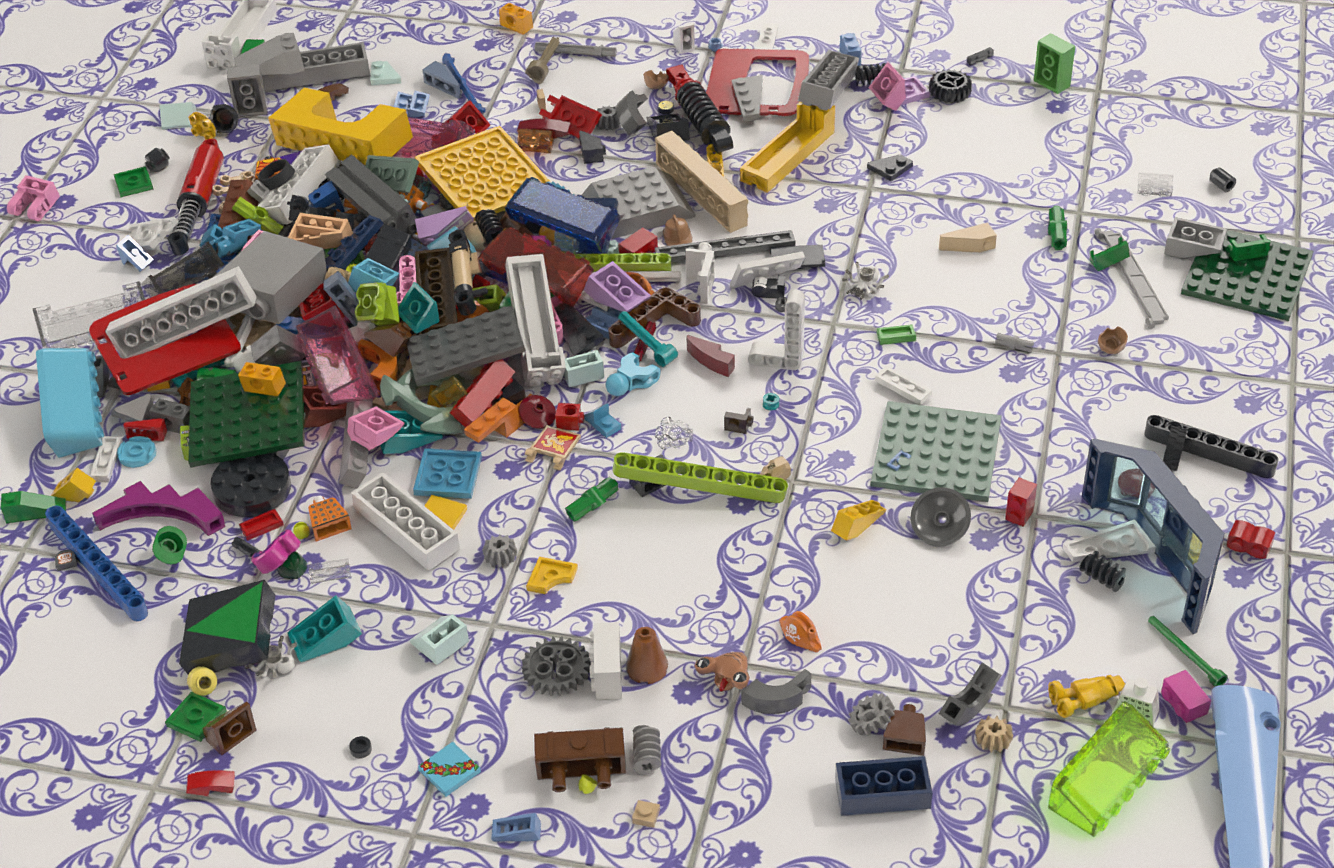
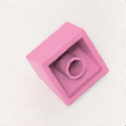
M887 62L869 86V89L883 105L897 111L906 99L905 79Z

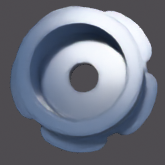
M715 37L709 40L708 48L716 52L723 47L720 38Z

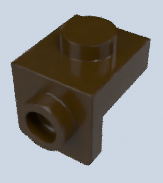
M747 408L745 414L725 412L724 430L747 434L748 428L752 427L754 416H751V408Z

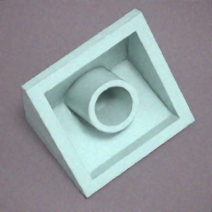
M192 102L159 105L162 130L192 127L188 118L189 115L196 112V106Z

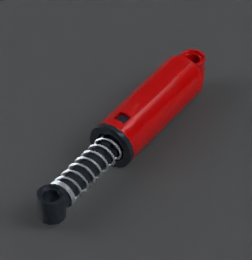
M207 139L196 148L177 199V208L180 211L177 217L179 222L167 237L174 255L179 256L188 252V242L196 219L206 213L210 202L213 186L216 184L224 161V155L216 139Z

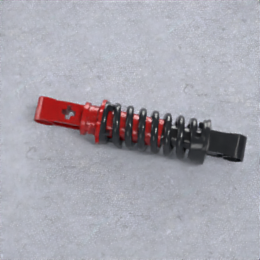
M682 64L666 68L669 82L675 88V99L699 133L703 143L707 146L712 144L716 153L733 149L730 125L715 107L703 86H701V83L690 78Z

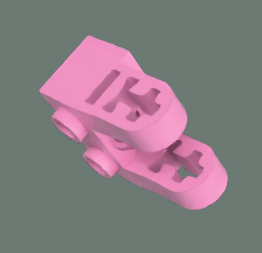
M26 175L17 186L18 191L8 202L7 212L19 216L32 203L28 208L27 216L31 220L40 221L60 195L53 182Z

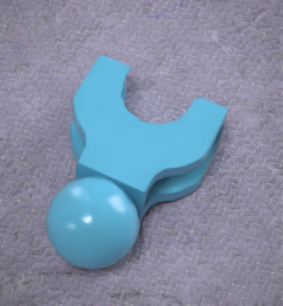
M633 352L629 353L621 359V367L617 369V373L611 374L607 378L606 389L613 396H621L628 390L649 388L659 380L661 369L653 364L640 367V356Z

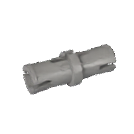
M999 332L996 335L995 344L1029 353L1033 350L1034 341L1020 339L1019 336H1009Z

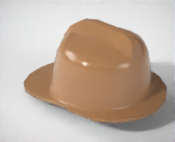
M673 214V217L667 220L663 229L666 245L692 243V234L686 220Z

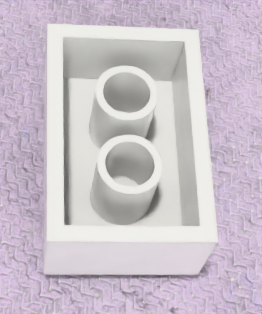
M619 622L594 623V632H590V645H592L590 648V661H594L590 665V678H594L591 679V691L596 692V700L622 699Z

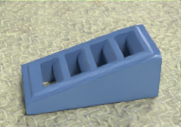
M536 813L493 819L492 841L540 840L541 821ZM501 826H505L504 833H501Z

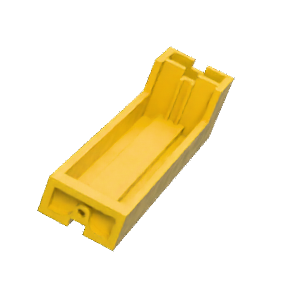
M799 102L797 104V118L740 167V181L750 186L756 184L757 189L768 193L835 133V105L831 109L822 110L818 106H807Z

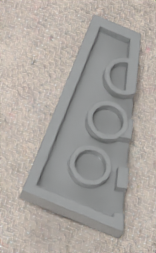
M763 75L731 80L743 122L759 119Z

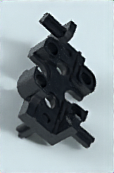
M292 195L291 201H287V205H290L288 218L290 221L296 222L300 213L348 219L353 232V229L367 218L362 214H350L333 209L311 207L308 200L303 196ZM371 239L363 247L362 251H369Z

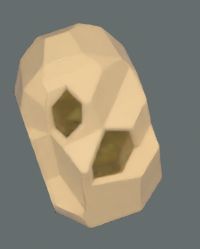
M779 456L770 460L768 465L763 467L760 475L778 477L786 481L791 475V467L783 456Z

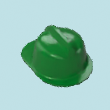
M162 527L156 533L153 542L152 552L159 561L170 565L181 562L187 546L186 535L177 527Z

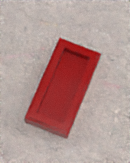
M276 509L239 524V528L247 541L284 526L283 520Z

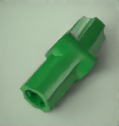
M611 477L605 478L598 485L589 488L581 494L580 498L565 507L567 515L573 522L579 520L589 511H593L604 504L607 498L619 490V484Z

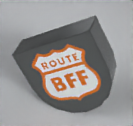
M71 550L60 551L55 556L57 571L78 566L76 556Z

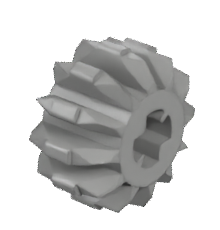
M499 534L498 537L491 536V540H485L482 551L486 563H490L492 567L498 565L500 568L501 565L508 566L509 562H514L515 556H517V547L514 539H510L508 535L502 537Z

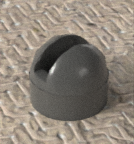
M779 297L776 300L775 309L778 312H785L787 298Z

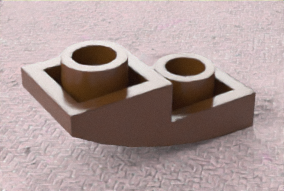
M336 83L325 86L318 91L328 92L331 101H334L335 96L348 94L349 87Z

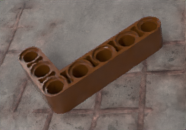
M668 287L659 289L649 299L628 312L644 329L647 322H656L665 314L691 327L698 326L701 323L700 305ZM620 320L616 321L608 329L609 344L613 348H621L636 337Z

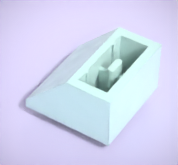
M598 350L564 359L566 369L563 376L569 387L604 378L603 360Z
M453 614L440 617L410 639V643L436 665L469 642L467 625Z

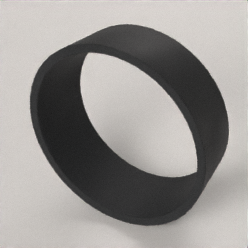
M279 159L265 166L258 174V179L269 190H274L287 183L293 177L295 169L286 159Z

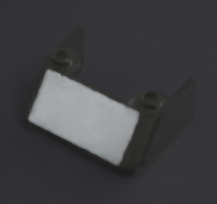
M207 241L192 254L158 274L148 276L141 285L153 297L190 284H197L207 277L208 279L213 278L217 274L216 271L224 266L210 242Z

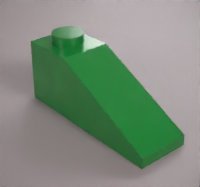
M16 491L1 494L0 508L6 524L46 518L45 512L52 506H60L66 511L67 501L66 498Z

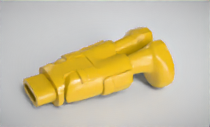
M1110 674L1106 677L1099 676L1073 681L1070 688H1063L1059 681L1054 680L1048 684V693L1052 704L1057 705V713L1062 718H1068L1078 708L1086 710L1119 695L1125 683L1120 675L1112 676Z

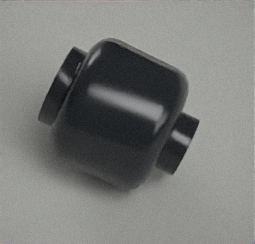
M154 148L145 155L146 162L144 164L150 171L153 169L155 172H160L169 165L170 157L164 149Z

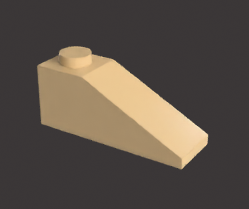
M988 223L940 234L939 249L943 251L984 252L996 248L997 234Z

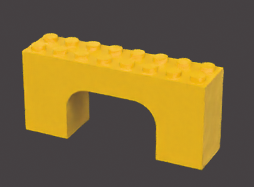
M305 87L268 117L276 145L303 151L304 148L329 144L338 160L344 161L350 155H353L364 166L368 155L392 157L413 138L405 109L379 104L366 117L358 121L342 122L336 119L328 92Z

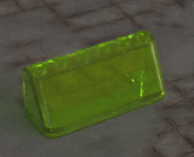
M1126 701L1122 702L1056 776L1051 786L1048 809L1095 837L1099 831L1103 832L1106 829L1112 816L1116 817L1119 814L1122 804L1124 802L1128 803L1131 800L1134 790L1137 787L1141 788L1147 778L1146 776L1149 773L1153 774L1159 764L1158 762L1161 759L1165 760L1171 750L1169 742L1133 705Z

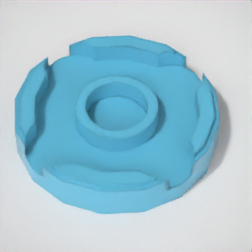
M148 437L129 438L128 442L125 443L124 441L117 449V456L120 463L126 467H141L154 459L156 456V446Z

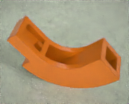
M361 339L358 342L359 355L378 365L370 373L372 387L380 391L383 375H387L397 382L398 366L396 356L392 357L373 342Z

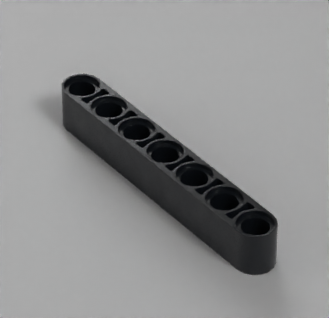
M1150 415L1147 418L1144 435L1149 440L1167 445L1172 426L1188 429L1182 451L1263 478H1272L1275 475L1278 456L1272 452L1159 415Z

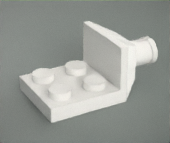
M703 242L699 244L698 249L686 248V278L697 279V282H700L698 295H700L701 303L708 304L715 280V264L712 246L709 243Z

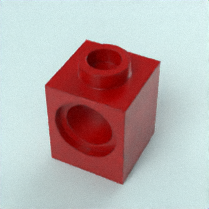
M558 403L555 414L556 428L579 431L580 424L584 423L585 416L584 412H581V404Z

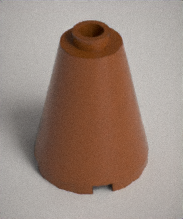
M641 627L634 634L626 662V670L629 677L635 682L641 683V681L648 682V684H653L666 676L668 660L655 630L650 627Z

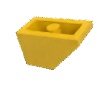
M76 468L56 485L51 496L66 498V501L80 502L85 497L88 499L92 495L96 480L79 468Z

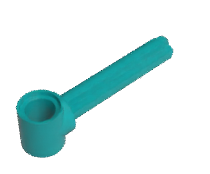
M623 311L620 313L618 319L654 351V360L660 367H665L678 357V351L672 344H661L627 312Z

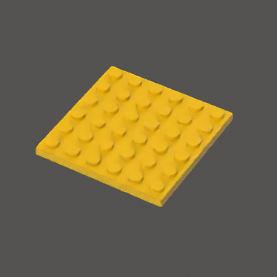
M501 126L439 147L414 158L419 161V168L455 209L466 206L474 221H476V213L480 210L492 209L499 213L542 196L540 195L541 187L545 182L550 181Z

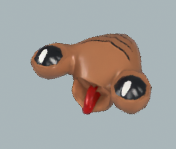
M730 652L717 657H702L694 665L695 670L699 674L715 673L714 682L720 692L731 690L734 687L744 689L749 683L748 662L743 652Z

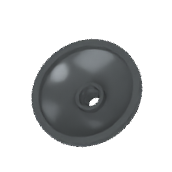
M946 487L933 488L924 492L915 501L911 510V525L916 535L923 542L932 546H948L957 542L966 534L971 523V510L968 502L959 492ZM946 518V522L940 523V519Z

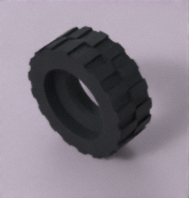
M1171 427L1163 462L1170 470H1178L1188 429Z

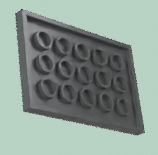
M512 305L502 307L490 313H483L474 318H467L462 322L449 324L437 330H430L421 335L412 336L407 342L417 386L526 351Z

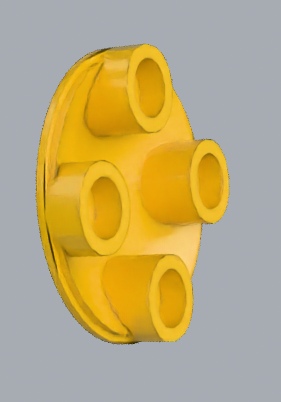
M193 112L189 115L188 118L192 126L191 132L194 136H203L205 140L215 138L216 130L208 117L199 112Z

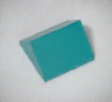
M414 282L398 306V312L401 319L415 333H419L439 322L437 303Z

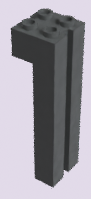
M353 155L342 161L341 164L343 166L339 169L335 166L325 173L328 181L332 182L335 189L364 216L368 217L371 215L377 217L384 224L411 236L417 232L415 223L417 217L409 203Z

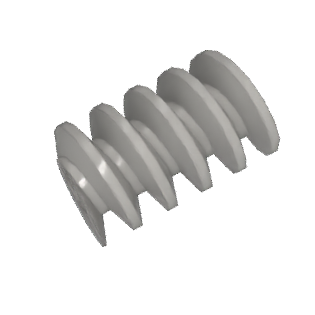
M638 725L633 729L634 770L638 774H650L661 766L660 731L657 728Z

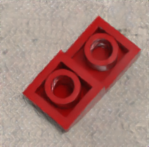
M210 770L188 774L186 793L208 796L210 790L233 793L235 772Z

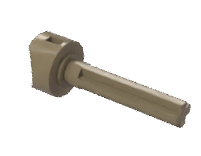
M553 36L539 60L531 61L525 70V73L537 84L543 83L549 73L547 63L560 43L558 37L555 38Z

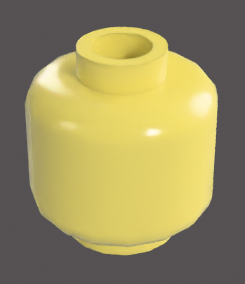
M196 667L189 673L187 685L195 694L206 696L215 690L217 677L209 668Z

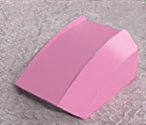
M373 407L349 417L347 432L352 441H356L369 451L390 439L405 423L380 408Z

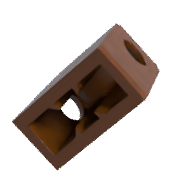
M905 704L903 711L894 710V716L890 717L891 722L887 724L883 736V750L924 756L926 745L924 715L916 713L914 705Z

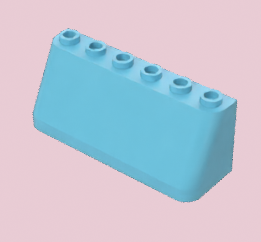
M43 348L37 350L36 360L42 428L47 444L58 458L102 446L104 433L100 426L102 416L98 407L101 406V403L97 396L99 386L95 379L97 370L94 366L96 361L94 352L88 348Z

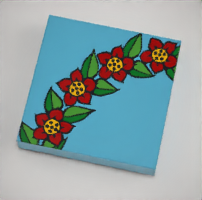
M451 742L418 766L419 771L445 797L481 772L480 767L454 742Z

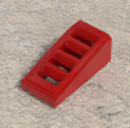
M165 419L133 421L123 424L127 439L143 436L148 437L151 441H164L167 434Z

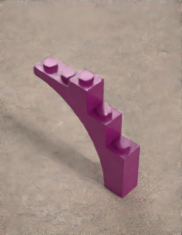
M138 481L123 490L124 496L92 513L99 530H103L116 523L142 517H167L182 520L200 528L208 536L226 527L222 512L199 488L180 496L170 484L151 493L141 481Z

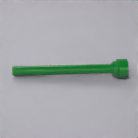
M1155 616L1149 617L1148 622L1208 675L1207 678L1210 684L1215 687L1226 683L1228 675L1220 669H1213Z

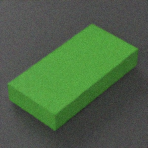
M913 324L877 328L876 331L880 345L916 341Z

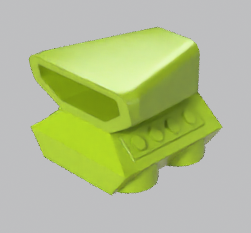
M379 282L360 284L356 292V297L359 300L355 308L357 321H370L376 325L398 324L399 312L396 287Z

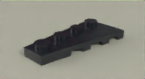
M564 300L554 308L562 324L563 335L573 356L587 353L605 340L603 335L567 300Z

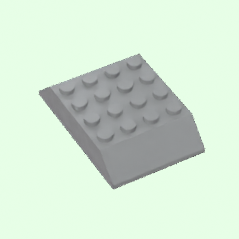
M655 166L592 182L578 198L580 203H583L584 198H617L618 206L611 239L633 234L642 227L648 230L663 226L667 220L673 217V214L685 220L696 217V214L672 176Z

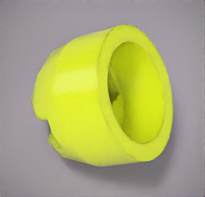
M298 522L294 525L293 532L298 539H305L310 535L307 523Z
M584 774L578 783L579 790L583 791L584 794L592 793L597 786L595 779Z

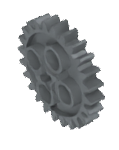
M552 636L549 642L544 638L543 644L536 642V648L530 646V653L525 652V659H522L524 680H527L528 686L533 685L534 691L541 689L542 695L549 691L550 696L554 692L561 696L562 691L569 694L570 688L576 691L577 684L583 686V679L588 680V673H590L591 661L589 652L585 651V646L579 647V641L572 644L571 638L564 641L563 636L559 640ZM560 652L559 662H557V653ZM556 669V678L553 680L554 670Z

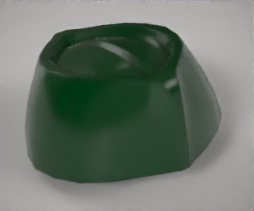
M294 551L277 568L278 574L285 579H299L307 570V561L302 555Z

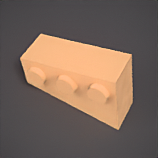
M300 213L288 238L323 249L338 248L342 244L340 241L344 237L351 236L353 232L348 219Z

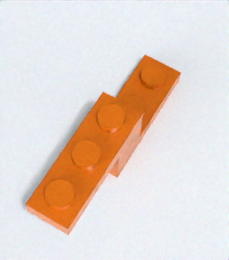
M502 398L464 429V434L478 443L493 431L506 438L525 424L519 415L521 402L515 405Z

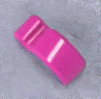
M287 529L264 551L255 553L251 558V562L262 574H268L282 565L288 556L300 547L301 542L291 530Z

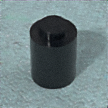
M1221 167L1215 168L1210 172V182L1224 192L1231 191L1236 185V178Z

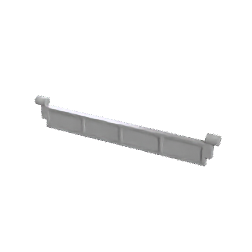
M1097 228L1094 231L1098 239L1104 237L1109 248L1117 245L1118 238L1122 236L1120 232L1114 233L1113 230L1101 231L1100 228ZM1129 248L1130 257L1118 262L1149 317L1145 320V323L1149 329H1153L1155 324H1163L1164 320L1169 319V316Z

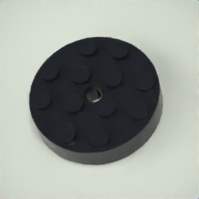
M267 453L220 462L212 474L210 485L215 503L222 511L238 517H253L264 514L281 505L290 493L291 479L285 461L276 454Z

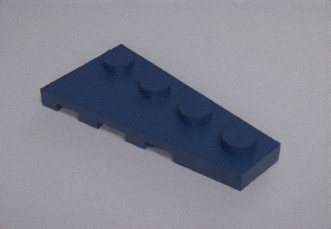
M369 215L353 229L351 236L344 237L340 241L342 244L338 248L327 252L329 255L325 258L327 271L329 267L346 270V267L357 257V254L368 244L374 234L379 231L380 227L384 224L382 220Z

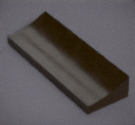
M449 248L416 251L417 284L437 303L439 322L421 331L424 334L430 330H437L449 324L458 323L456 303L454 301L453 267Z

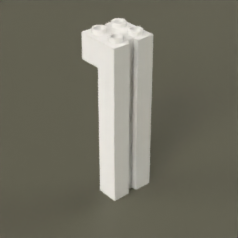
M242 0L219 35L212 34L209 31L202 40L207 68L219 69L222 66L224 70H227V67H235L234 58L241 54L246 39H258L276 13V1Z
M543 254L507 257L505 267L511 304L526 350L520 353L525 386L536 387L541 385V382H547L549 385L562 382L566 366L563 348L558 345Z

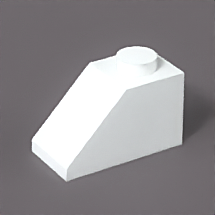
M694 23L678 26L673 31V43L680 54L695 51Z

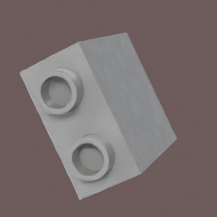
M263 231L215 276L239 266L257 296L254 306L241 311V313L250 315L257 320L263 319L280 324L325 280L327 269L323 248Z

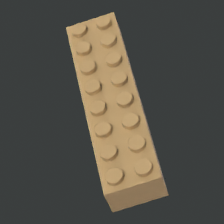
M673 131L655 137L656 165L671 175L684 191L730 233L748 226V199L745 195L738 191L735 186Z

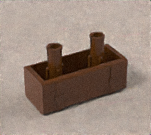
M604 727V729L563 732L548 731L547 733L534 734L537 780L552 779V790L554 792H564L566 790V778L581 777L583 774L597 776V787L599 789H608L611 787L610 775L626 774L623 727Z

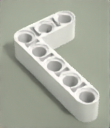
M793 289L788 293L785 305V344L753 342L748 356L750 364L787 370H797L800 368L804 354L805 295L802 291Z

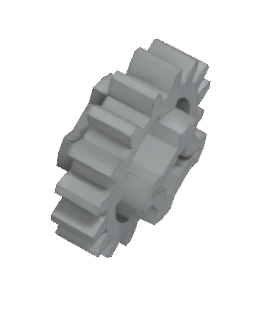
M874 693L870 698L867 695L864 701L859 700V704L852 707L854 712L849 713L851 718L848 721L856 733L858 732L860 735L866 733L869 736L871 731L877 733L878 728L884 729L885 724L891 722L889 717L894 716L893 710L895 707L890 698L884 696L883 693L879 696Z

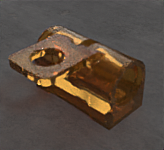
M519 129L518 146L523 152L551 153L554 145L552 131Z

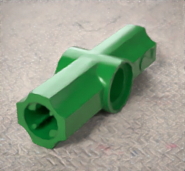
M1053 206L1049 209L1048 235L1051 236V246L1055 250H1062L1064 247H1067V220H1065L1064 209L1060 206Z

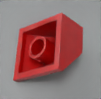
M469 100L442 125L446 130L455 129L464 139L485 131L491 124Z

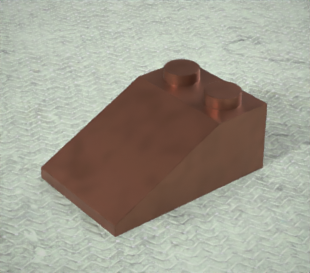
M344 385L304 386V427H321L346 416L347 401L351 395Z

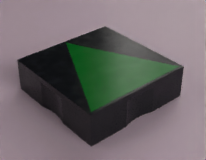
M265 579L189 599L179 661L180 666L188 675L196 667H206L216 673L229 667L243 666L268 659L271 638L270 624L273 618L276 595Z

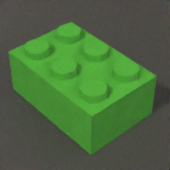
M1052 33L1039 39L1033 81L1057 94L1071 86L1075 45Z

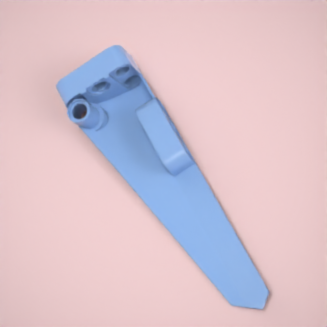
M1237 685L1215 686L1211 693L1212 717L1216 726L1215 745L1220 790L1223 797L1230 868H1269L1281 727L1277 699L1268 692L1252 687ZM1266 727H1272L1274 730H1268Z

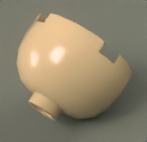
M473 221L464 227L463 231L467 239L475 247L476 252H480V256H482L489 245L485 241L481 230H479L476 221Z

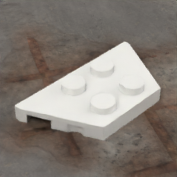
M175 217L131 224L128 228L131 231L129 236L145 251L153 250L179 221Z

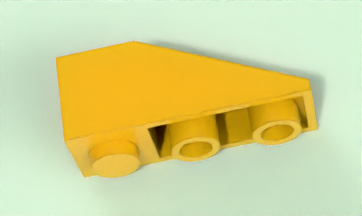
M875 500L840 509L831 531L846 541L856 538L880 518L887 509L880 506V503Z

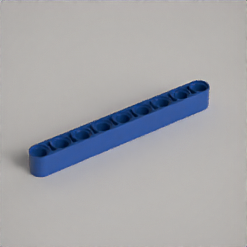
M52 506L48 508L45 515L50 529L69 550L74 552L79 562L133 621H142L147 618L148 609L140 592L62 507Z

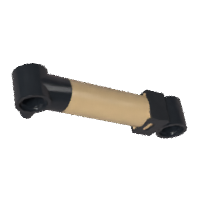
M455 230L448 236L450 241L449 252L453 264L454 301L460 314L467 316L476 310L477 306L474 298L487 295L488 290L486 287L473 290L470 244L463 230Z

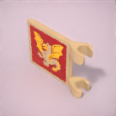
M546 425L533 445L526 449L525 455H527L525 461L533 463L537 453L554 457L553 463L555 465L553 469L561 470L566 458L580 440L581 435Z

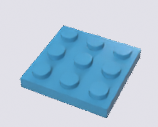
M425 448L413 488L414 495L472 499L482 453L477 451Z

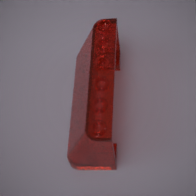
M513 227L505 228L478 256V259L489 270L503 275L506 273L505 264L507 257L543 254L549 292L559 301L573 307L584 290L588 277L594 271L589 265L590 261L582 257L580 259L575 258L576 256L569 251L564 253L555 245L550 247L541 239L536 241L527 233L522 235Z

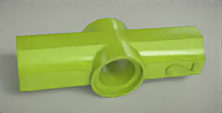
M239 197L232 207L234 211L244 218L251 219L261 225L263 231L278 235L284 227L269 217L265 208L255 207L242 197Z

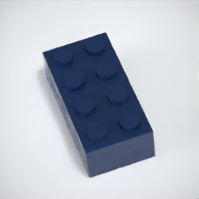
M925 756L836 763L835 782L841 816L931 809L933 792Z

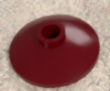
M530 395L520 403L519 415L523 422L532 428L543 429L546 425L550 426L555 420V406L544 396Z

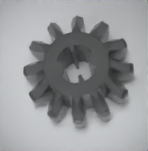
M616 106L597 108V111L602 116L596 127H600V130L606 129V131L619 128L620 122L617 117Z

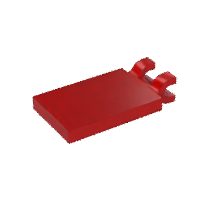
M549 95L547 101L551 102L554 109L550 113L541 108L539 112L543 119L569 122L571 124L569 135L579 140V131L591 134L602 116L599 111L561 95L560 99Z

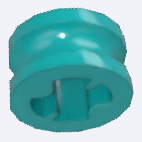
M775 393L765 394L763 396V408L770 411L776 410L779 407V396Z

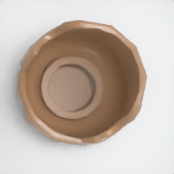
M653 70L643 73L645 84L650 89H661L669 81L668 75L662 73V71H659V74H655Z
M1119 326L1115 329L1106 328L1098 338L1100 349L1108 354L1120 353L1126 347L1128 340L1127 332Z

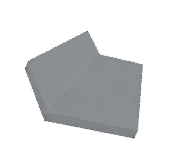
M149 393L118 406L110 413L113 417L132 422L151 419L149 410L153 407L151 395Z

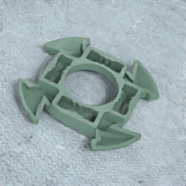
M412 368L398 382L387 375H383L380 393L386 406L398 401L397 406L423 422L420 427L421 430L436 434L462 433L461 424L450 414V411L463 395L467 396L465 391L472 382L459 374H454L417 386ZM426 385L439 386L448 390L453 395L455 403L445 408L427 405L417 398L415 391Z

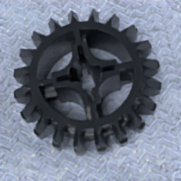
M955 69L942 70V72L937 71L929 80V92L934 99H939V102L959 103V101H964L971 95L972 80L966 73L956 71Z

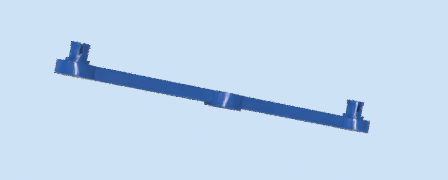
M444 53L442 63L447 65L467 100H470L480 112L485 113L486 108L476 101L466 84V79L462 78L453 64L455 58L451 57L449 53Z

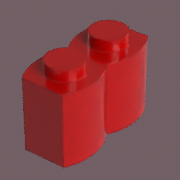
M1235 520L1228 535L1226 546L1236 552H1246L1255 558L1266 559L1274 542L1275 532L1266 527L1254 526L1243 520Z

